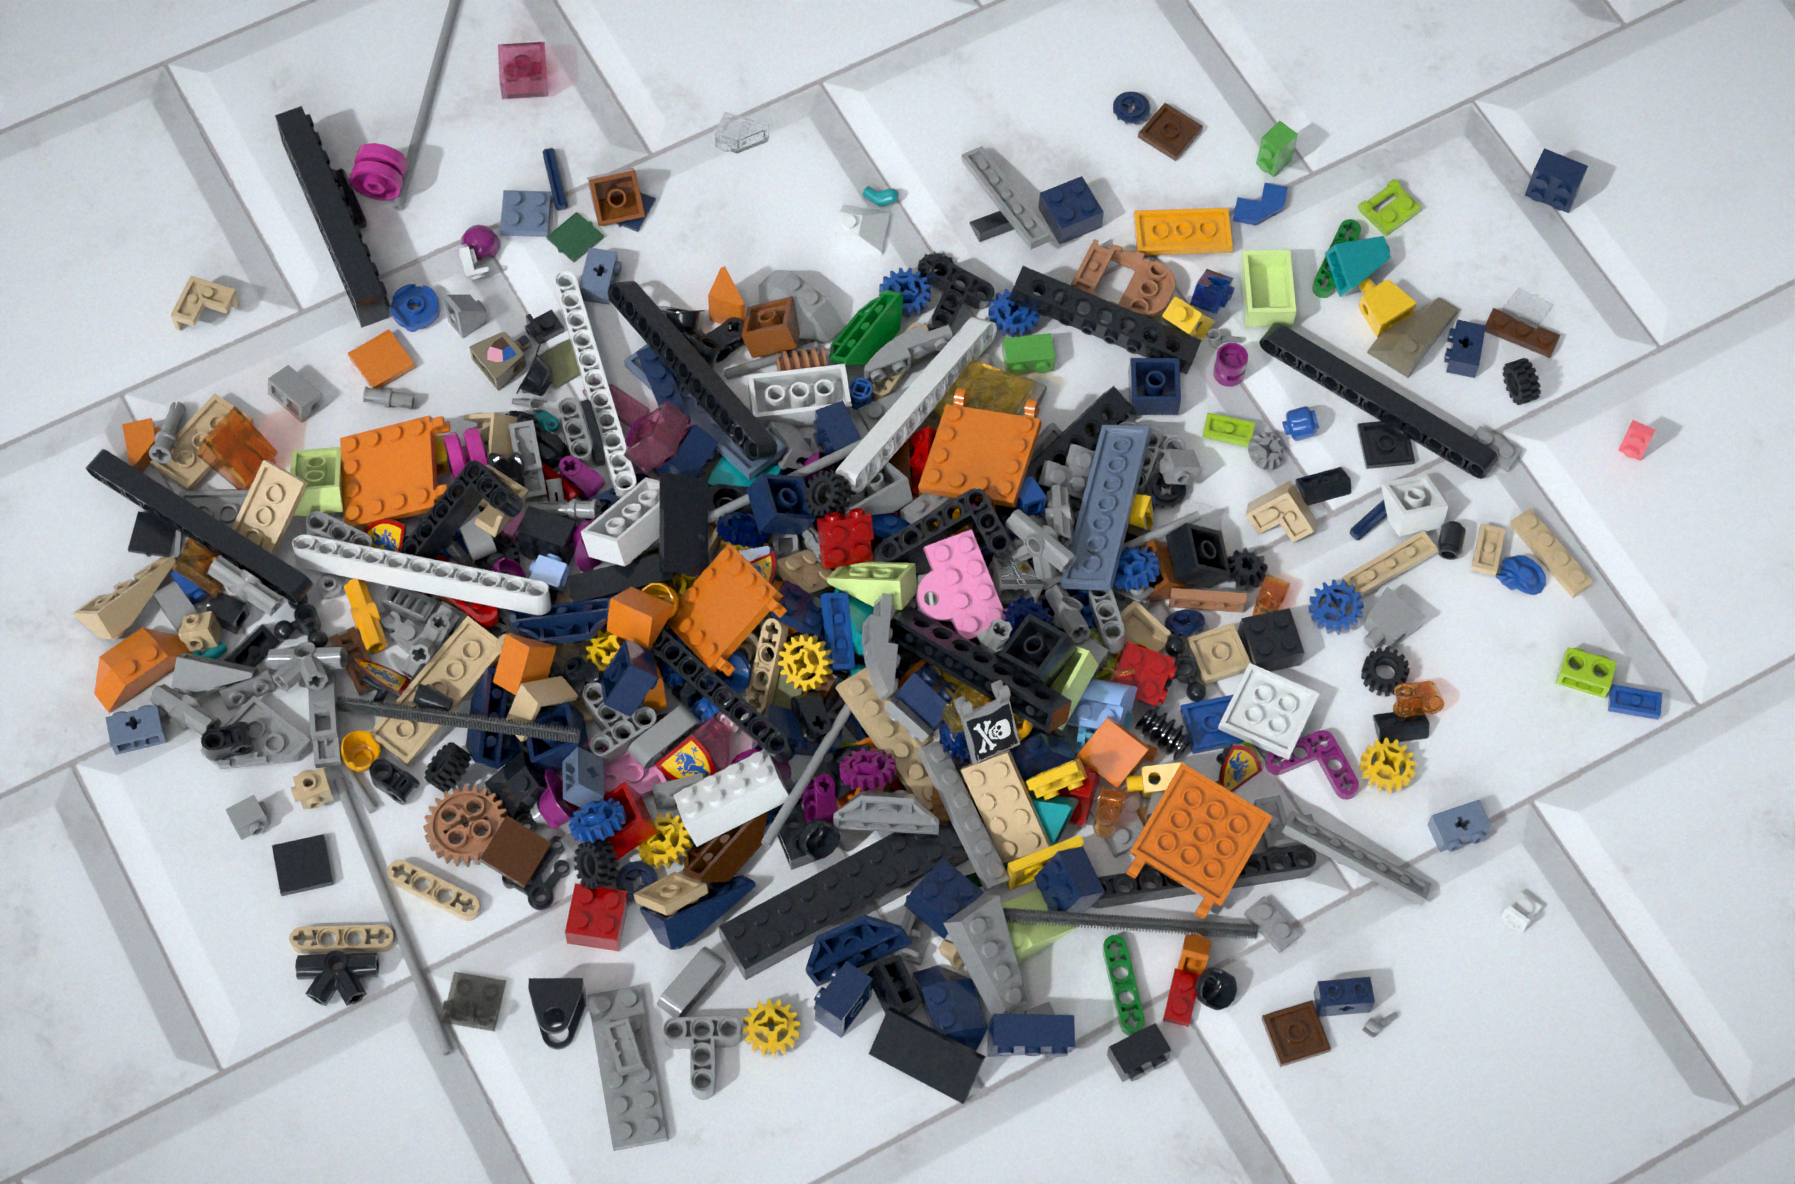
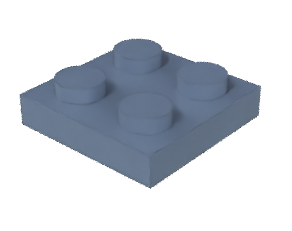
M503 190L500 234L504 236L548 237L551 192Z

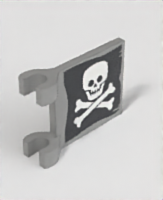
M1001 680L991 684L996 700L973 709L971 702H966L964 696L954 700L955 708L961 718L971 761L974 765L1020 745L1010 704V690L1007 685L1003 686Z

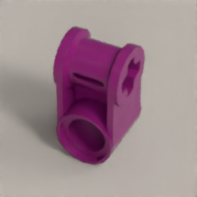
M566 456L559 462V475L581 492L578 497L583 501H588L591 497L595 496L606 484L598 472L590 469L574 456Z
M820 774L815 780H810L802 794L803 817L806 823L816 818H824L833 824L834 813L838 811L835 782L828 774Z

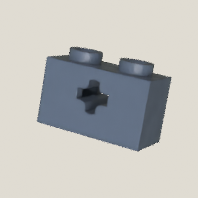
M589 247L579 286L583 301L609 305L608 288L612 283H617L614 282L615 277L620 276L622 262L618 261L617 251Z
M144 705L139 707L138 710L129 712L119 711L112 716L105 717L110 745L115 755L167 743L162 715L157 705Z
M577 747L562 761L563 799L581 808L582 805L585 806L591 801L598 803L600 799L604 798L605 773L603 771L602 758Z
M1480 800L1434 814L1427 825L1439 852L1446 850L1453 852L1469 842L1473 844L1480 843L1487 838L1492 828Z

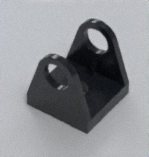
M529 978V994L544 1043L549 1048L555 1050L566 1048L574 1039L586 1007V991L583 978ZM555 1024H561L558 1027H552ZM566 1029L569 1031L568 1037L560 1043L552 1042L547 1035L548 1033L559 1034Z

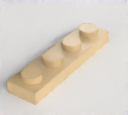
M1531 508L1511 520L1510 526L1572 598L1592 586L1594 581Z
M1423 530L1343 576L1342 581H1346L1347 588L1354 585V593L1360 592L1362 597L1437 554L1438 548Z

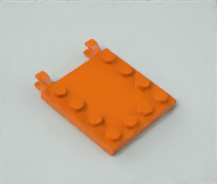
M957 388L954 395V404H946L918 486L921 493L956 498L970 489L979 488L992 498L995 505L1015 508L1042 426L1041 419L1037 418L1040 410L1039 407H1036L1038 400L1027 399L1025 414L1020 416L968 408L966 406L969 396H965L967 389ZM983 496L977 497L975 501L983 502Z
M425 416L340 438L344 523L356 529H362L381 519L399 520L428 513L448 488L447 484L437 486L435 435L450 432V421L444 422L443 416L435 418Z
M728 543L697 580L685 591L678 601L677 612L666 621V624L711 671L716 673L719 669L727 676H730L735 670V667L727 660L770 610L779 618L787 610L778 602L783 595L734 546Z
M1181 763L1129 851L1131 855L1135 856V859L1126 874L1135 879L1144 863L1150 865L1203 897L1194 915L1203 920L1213 904L1218 907L1222 906L1273 816L1186 764Z

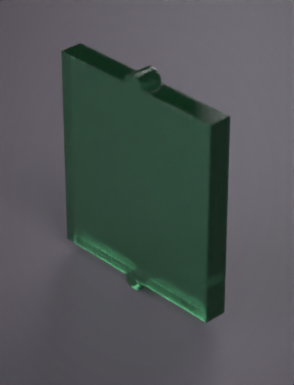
M578 212L574 213L547 236V240L558 249V252L566 255L572 262L577 261L588 251L589 247L592 248L604 238V235L593 226V223L591 221L588 222Z

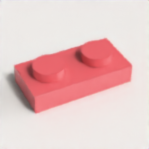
M1632 420L1618 451L1624 453L1629 458L1641 461L1655 429Z

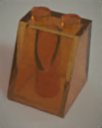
M234 406L202 440L197 456L237 490H250L263 460H269L276 464L277 461L274 459L278 452L243 413Z

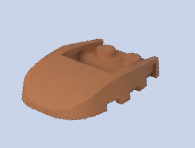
M1094 239L1071 282V286L1099 297L1095 291L1112 260L1135 272L1119 304L1113 301L1109 302L1148 318H1153L1161 313L1168 305L1175 289L1176 282L1172 271L1158 261L1152 262L1146 259L1144 253L1122 250V246L1112 244L1111 248L1098 245L1099 240Z

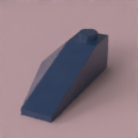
M740 875L733 877L728 882L712 883L706 895L700 897L697 902L687 904L678 909V912L675 914L664 915L645 906L641 907L640 910L658 942L670 950H677L683 948L686 943L696 939L756 887L755 881L748 877Z

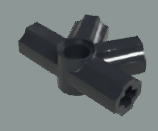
M335 950L328 954L297 955L295 969L298 980L314 979L305 993L314 1002L327 1006L338 990L347 1006L356 1004L367 995L358 978L378 977L380 963L378 953L344 954L341 951ZM343 963L340 969L332 970L334 964Z

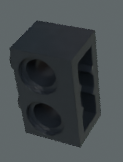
M802 805L793 808L777 835L791 870L818 861L812 859L804 851L797 849L799 846V834L804 825L807 824L803 817ZM777 814L772 815V823ZM797 822L800 826L798 828H790L788 824Z

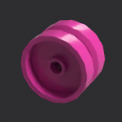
M370 143L360 146L349 177L350 185L355 191L371 199L386 201L397 198L401 192L403 178L408 167L405 156L395 148L384 144Z
M477 427L465 429L463 433L465 446L461 445L459 435L456 432L443 435L454 479L470 461L476 460L485 466L487 465L486 448L484 442L481 441Z

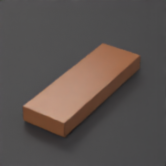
M1171 588L1169 596V607L1243 613L1247 602V593Z

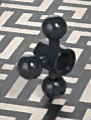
M307 595L297 605L288 601L289 606L295 610V621H279L274 627L275 636L280 640H289L294 635V631L299 629L302 634L308 636L307 642L313 643L316 648H324L327 645L328 637L323 630H320V618L316 608L311 604H307ZM306 618H312L311 620L304 622Z
M1169 638L1165 643V651L1168 655L1176 658L1174 665L1178 667L1173 679H1167L1164 688H1169L1172 681L1177 679L1181 683H1188L1186 694L1191 701L1199 702L1203 700L1207 691L1204 684L1195 680L1197 677V663L1195 659L1183 654L1185 643L1181 638ZM1187 664L1193 669L1188 674H1182L1179 668Z

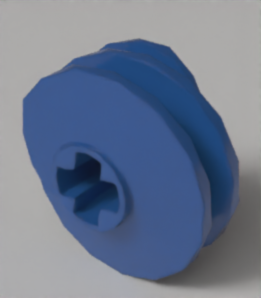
M736 649L727 659L735 667L731 676H727L719 669L714 674L739 694L749 685L752 669L745 654Z

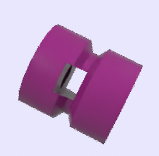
M1226 343L1219 348L1213 369V376L1219 384L1232 387L1242 382L1248 362L1246 349L1237 343Z

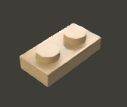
M1481 523L1471 571L1496 576L1506 529Z

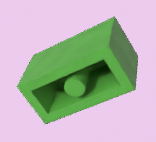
M1281 121L1276 123L1261 138L1256 164L1263 172L1269 173L1273 177L1292 161L1298 136L1295 131Z
M1051 333L1003 338L1002 354L1006 375L1021 376L1026 373H1047L1054 370L1056 358Z

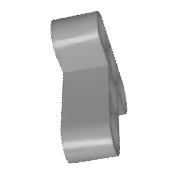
M1128 421L1122 422L1121 424H1119V425L1142 426V425H1139V424H1136V423H1133V422H1128ZM1151 428L1152 433L1149 443L1154 444V446H1148L1144 464L1147 466H1143L1139 481L1140 486L1136 494H1145L1155 464L1160 463L1167 449L1185 450L1186 445L1181 438Z
M598 682L589 683L583 689L584 706L602 730L601 733L592 738L590 750L592 754L603 759V766L612 763L626 754L631 743L657 723L656 713L650 707L636 709L630 717L604 705L601 684ZM594 695L600 696L598 700L589 699L591 696ZM608 714L615 715V717L611 720L603 718ZM642 720L651 721L648 725L640 724ZM623 733L630 735L626 739L618 738ZM601 747L608 748V750L604 753H599L596 751L598 748Z
M734 1016L670 1018L663 1026L665 1043L673 1049H690L692 1093L700 1100L709 1099L714 1095L716 1089L715 1048H728L739 1044L742 1037L740 1021ZM731 1027L736 1030V1033L727 1036L723 1034V1030ZM705 1028L709 1030V1033L701 1037L696 1034V1031ZM673 1029H679L683 1032L679 1037H671L669 1035ZM700 1054H707L710 1057L708 1061L703 1063L697 1061L696 1058ZM700 1080L710 1082V1085L704 1089L696 1086Z

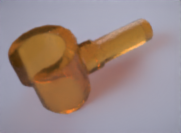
M1103 667L1099 670H1108L1110 672L1109 679H1103L1109 682L1115 677L1136 675L1135 668L1113 670L1110 667Z
M1147 744L1149 750L1129 773L1131 776L1140 768L1145 759L1151 762L1154 761L1157 754L1156 747Z

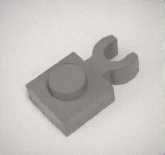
M392 611L390 614L395 622L388 624L382 620V627L386 632L392 633L390 635L391 640L408 653L422 630L410 619L402 623L399 614Z

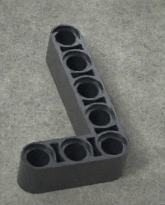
M476 460L470 461L403 543L400 553L434 560L483 498L493 508L509 517H514L520 513L523 507V500L495 471Z
M973 488L883 540L878 546V555L885 562L903 563L924 550L925 546L938 542L975 521L989 549L1001 558L1010 557L1015 551L1016 544L992 498L983 490ZM983 496L982 504L974 507L975 499ZM957 509H961V516L958 519L953 520V512ZM994 517V525L991 528H986V521ZM938 521L940 523L939 529L936 532H931L932 524ZM914 534H917V542L913 545H910V537ZM1002 539H1006L1005 548L997 550V543ZM896 547V554L888 558L889 549Z

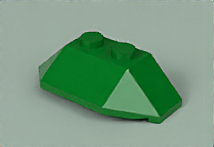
M884 290L879 294V297L871 300L858 310L831 344L830 361L845 365H867L870 359L899 333L903 295L899 292Z

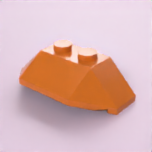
M141 628L99 657L94 694L110 714L173 671L177 656L181 653L191 654L193 651L190 652L177 634Z

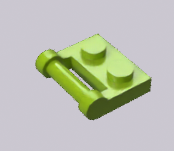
M1392 179L1387 183V187L1368 201L1364 200L1358 204V209L1363 216L1387 237L1417 215L1421 210V206L1402 189L1396 179ZM1393 194L1396 199L1377 213L1373 210L1375 206Z

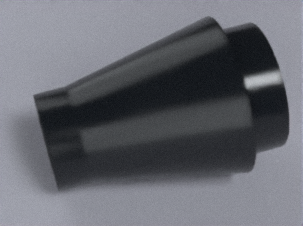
M420 684L413 699V703L418 704L420 708L437 709V711L440 709L443 712L445 710L446 712L450 711L454 699L449 698L429 684Z

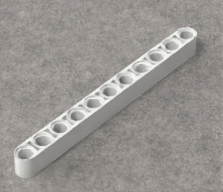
M561 271L555 276L557 297L587 399L591 401L615 494L618 499H621L637 485L636 476L626 448L625 439L576 276L571 271ZM625 485H629V486H630V487H628V488H621V487H623V486H625Z
M971 317L841 463L835 474L844 476V479L849 481L847 485L851 486V490L861 492L980 357L995 339L997 333L996 323Z
M299 535L292 541L296 564L301 568L533 615H543L551 610L549 587L543 581L313 535Z

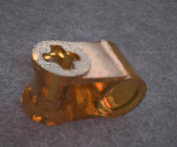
M1267 573L1256 599L1252 613L1253 616L1278 611L1291 583Z
M1432 681L1401 683L1394 688L1396 702L1393 705V712L1398 716L1410 717L1413 715L1436 714L1444 707V700L1438 686Z
M1101 785L1093 823V830L1097 836L1109 838L1114 835L1127 791L1117 792L1106 789L1104 785ZM1100 820H1108L1111 824H1102Z

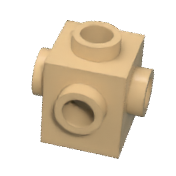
M212 611L191 614L183 617L182 625L179 628V638L185 643L190 652L218 647L222 627Z
M324 768L304 770L293 777L295 786L291 787L295 802H301L303 810L307 808L316 809L321 807L323 803L334 800Z

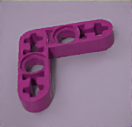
M1317 731L1298 740L1295 748L1301 747L1306 750L1307 756L1304 758H1298L1294 753H1292L1289 760L1271 752L1267 755L1265 767L1273 775H1282L1317 760L1338 797L1346 800L1352 799L1358 791V779L1336 739L1328 731ZM1319 739H1321L1323 742H1328L1326 747H1324L1323 745H1316L1318 744ZM1274 758L1277 761L1283 760L1280 767L1278 764H1272ZM1332 759L1338 760L1342 768L1332 770L1328 766V761ZM1343 780L1346 785H1352L1350 791L1347 788H1341Z

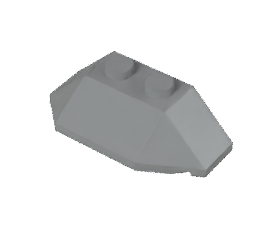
M775 270L759 284V304L793 297L800 331L799 340L823 341V343L830 344L846 326L830 301L793 271Z
M871 789L861 791L836 811L833 817V825L836 829L938 835L939 819L915 794H909L903 790H897L893 793L883 792L879 789H875V791Z

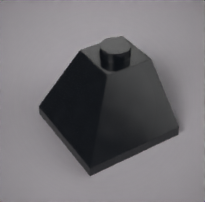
M524 750L485 782L490 792L496 794L497 801L502 800L503 809H506L508 816L514 820L520 814L526 813L534 807V803L540 801L541 795L548 788L546 780L539 770L531 764L530 757Z

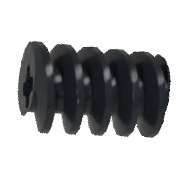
M1157 706L1152 710H1148L1140 718L1135 726V730L1142 728V735L1147 736L1150 734L1149 740L1151 742L1159 740L1158 748L1166 747L1165 753L1167 755L1175 752L1173 757L1175 761L1180 758L1189 746L1192 732L1182 735L1184 726L1181 725L1175 729L1176 720L1173 719L1167 723L1168 713L1158 716L1160 707Z

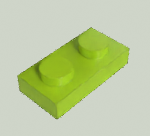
M1207 412L1202 438L1248 447L1249 441L1253 437L1255 422Z

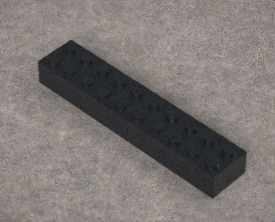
M302 106L275 115L284 149L361 328L388 319L387 309L390 308V304L386 296L388 294L385 285L378 278L379 272L375 263L371 262L368 246L361 239L363 238L358 224L355 225L352 209L345 202L346 197L342 187L339 188L338 178L335 170L331 169L329 165L328 154L321 147L322 141L318 132H315L313 128L314 123L311 115L305 114Z
M944 806L932 812L939 819L938 835L894 832L720 925V938L745 981L814 944L816 936L862 915H868L912 891L943 858L954 867L968 861L969 857Z

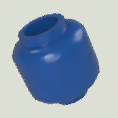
M1307 406L1288 411L1286 413V421L1282 422L1286 436L1291 434L1294 441L1313 437L1316 435V429L1320 428L1315 411L1310 410Z

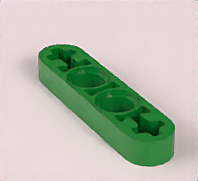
M1352 219L1344 220L1340 224L1329 249L1335 244L1358 240L1361 231L1360 224ZM1352 229L1353 231L1350 233L1349 239H1346V231ZM1326 256L1317 272L1312 287L1313 293L1319 298L1330 297L1336 287L1331 271L1326 268V265H1328ZM1325 278L1329 279L1327 286L1324 289L1320 288Z
M1111 935L1105 939L1102 953L1120 1028L1124 1034L1130 1036L1143 1029L1145 1018L1126 941L1121 936ZM1112 943H1115L1116 947H1121L1118 951L1119 960L1114 961V951L1108 950ZM1117 967H1123L1127 970L1128 976L1124 979H1118L1114 976L1113 970ZM1122 992H1129L1133 995L1134 1001L1130 1004H1124L1120 1001L1119 995ZM1133 1010V1020L1139 1021L1136 1028L1126 1024L1129 1020L1128 1011Z

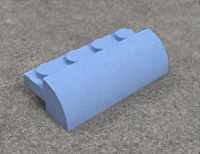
M1091 678L1067 725L1097 730L1106 717L1109 716L1123 727L1126 713H1131L1137 688L1135 686Z

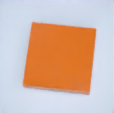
M389 329L348 352L349 359L369 386L375 389L382 388L416 368L413 360Z
M1107 716L1077 753L1076 757L1080 758L1083 763L1093 768L1095 772L1118 788L1149 750V746L1111 717Z

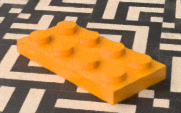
M1228 207L1134 211L1137 251L1144 253L1145 256L1232 253L1233 244Z

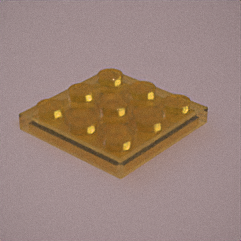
M972 359L936 405L935 414L942 417L946 404H954L955 391L957 388L967 389L965 396H969L966 406L968 408L1017 415L1027 402V399L1036 390V384L1033 381Z

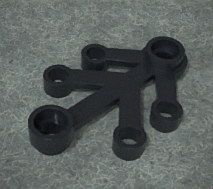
M522 813L516 818V821L520 824H530V830L536 831L537 824L530 813ZM554 836L550 839V847L531 876L533 886L527 883L522 888L514 882L507 883L505 881L506 877L502 875L503 885L508 889L515 888L527 895L529 905L535 910H545L552 905L554 901L552 890L561 878L568 876L570 873L569 863L565 860H558L554 864V871L543 884V872L555 855L562 853L565 849L560 840L562 837ZM555 842L562 844L559 848L552 846ZM559 866H565L566 870L564 872H559L557 868ZM539 895H544L546 897L545 900L541 902L537 901L536 898Z

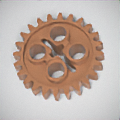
M464 785L461 792L454 787L452 795H449L446 791L443 792L444 800L435 798L437 807H428L432 815H425L424 817L428 823L423 826L425 833H428L425 835V839L427 842H431L429 844L430 850H436L435 853L438 859L444 856L446 864L454 859L456 867L460 865L461 861H465L466 866L469 867L471 860H475L476 864L480 865V857L508 814L506 809H503L502 800L497 801L495 793L489 795L487 788H484L479 793L477 785H474L472 791H468L467 786ZM475 807L481 808L477 813H470ZM449 816H456V818L452 821H445V819ZM469 824V827L464 828V825ZM481 830H488L484 836L477 835ZM457 838L463 839L459 844H452Z

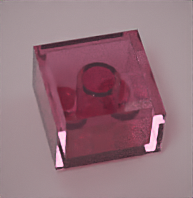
M545 42L498 44L499 81L502 99L549 96Z
M669 401L664 402L638 422L623 456L645 473H648L654 467L656 469L659 468L668 457L672 458L680 447L678 444L688 431L686 426L690 418Z

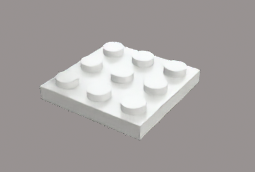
M1249 663L1218 729L1289 760L1320 693Z

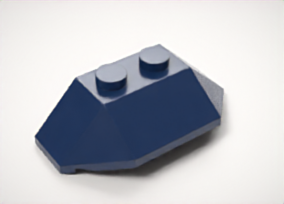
M612 597L552 604L551 610L543 615L510 610L511 625L527 638L547 644L580 643L592 639L607 623L610 599Z
M488 666L485 669L471 699L470 716L476 714L479 717L485 715V717L488 716L489 718L491 716L494 719L496 717L497 719L499 717L500 719L503 718V720L507 718L516 695L493 682L496 672L495 668ZM476 729L467 730L465 747L475 763L499 769L520 753L516 735Z
M1036 727L1032 728L1028 736L1020 741V745L1009 749L1024 782L1032 776L1077 759L1068 742Z
M862 915L816 936L805 968L806 974L818 987L831 981L830 976L835 968L838 966L842 967L846 961L856 968H860L911 945L912 940L902 926L872 916Z
M938 965L913 972L912 975L923 1000L922 1005L930 1028L977 1051L988 1030V1025L972 978Z

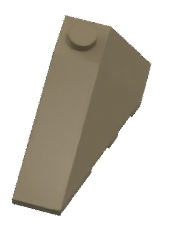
M1438 297L1381 333L1367 353L1408 378L1458 313L1459 309Z

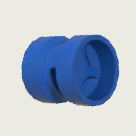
M855 378L850 382L849 392L851 405L854 410L872 403L873 387L869 380Z

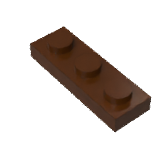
M1495 308L1492 309L1485 324L1486 333L1548 358H1551L1560 338V334Z

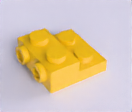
M1077 758L1032 776L1026 783L1029 790L1034 791L1036 798L1043 796L1047 800L1059 795L1058 790L1067 786L1070 791L1084 785L1082 780L1088 776L1081 759Z

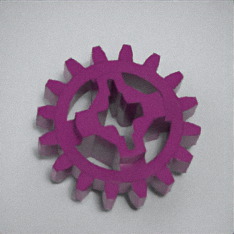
M872 747L870 751H866L864 748H861V751H852L851 757L844 756V761L840 762V779L844 780L845 786L851 784V789L853 790L861 787V791H865L866 788L875 791L877 787L884 788L885 782L892 783V777H896V760L892 759L891 753L885 754L884 749L875 751V748Z

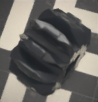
M1246 547L1242 553L1235 550L1233 556L1228 557L1231 576L1227 579L1228 583L1236 582V589L1242 585L1246 591L1249 590L1250 585L1254 588L1259 587L1260 582L1265 581V573L1268 569L1267 564L1264 563V555L1256 556V549L1249 553Z

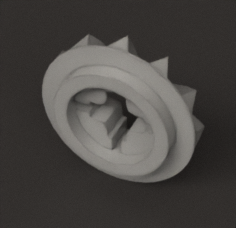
M1262 431L1255 434L1248 444V453L1252 462L1264 470H1272L1281 465L1282 460L1285 458L1283 455L1285 447L1280 443L1281 438H1276L1273 432L1267 433ZM1269 445V450L1272 451V453L1268 455L1266 454V450L1263 449V447Z

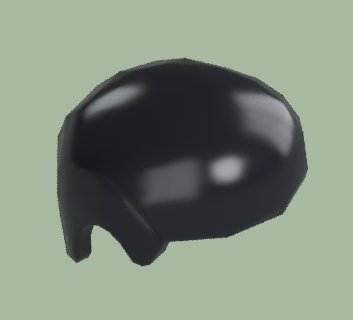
M816 818L802 828L799 834V845L812 859H824L833 853L839 845L841 835L831 822L824 818Z
M1217 967L1202 971L1196 980L1194 988L1197 999L1203 1005L1214 1010L1229 1007L1235 1000L1238 990L1235 977Z

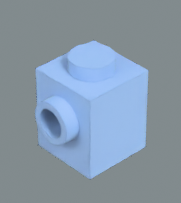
M547 554V557L538 555L537 560H534L530 566L529 574L531 575L530 579L543 581L550 589L563 593L568 581L567 576H570L572 569L566 563L561 562L562 559L552 554Z

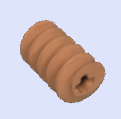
M824 346L820 348L819 354L815 348H811L810 355H808L806 349H802L800 356H798L796 350H792L790 357L786 351H782L781 358L775 352L777 371L827 366Z

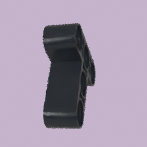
M946 259L934 260L927 271V281L944 293L927 324V328L929 331L940 328L936 325L935 320H940L945 326L949 325L951 327L963 302L976 309L986 308L994 297L995 291L993 286ZM934 270H941L944 276H938ZM956 281H962L965 287H959ZM977 292L984 293L986 295V299L980 298L977 295ZM945 301H952L955 307H949Z

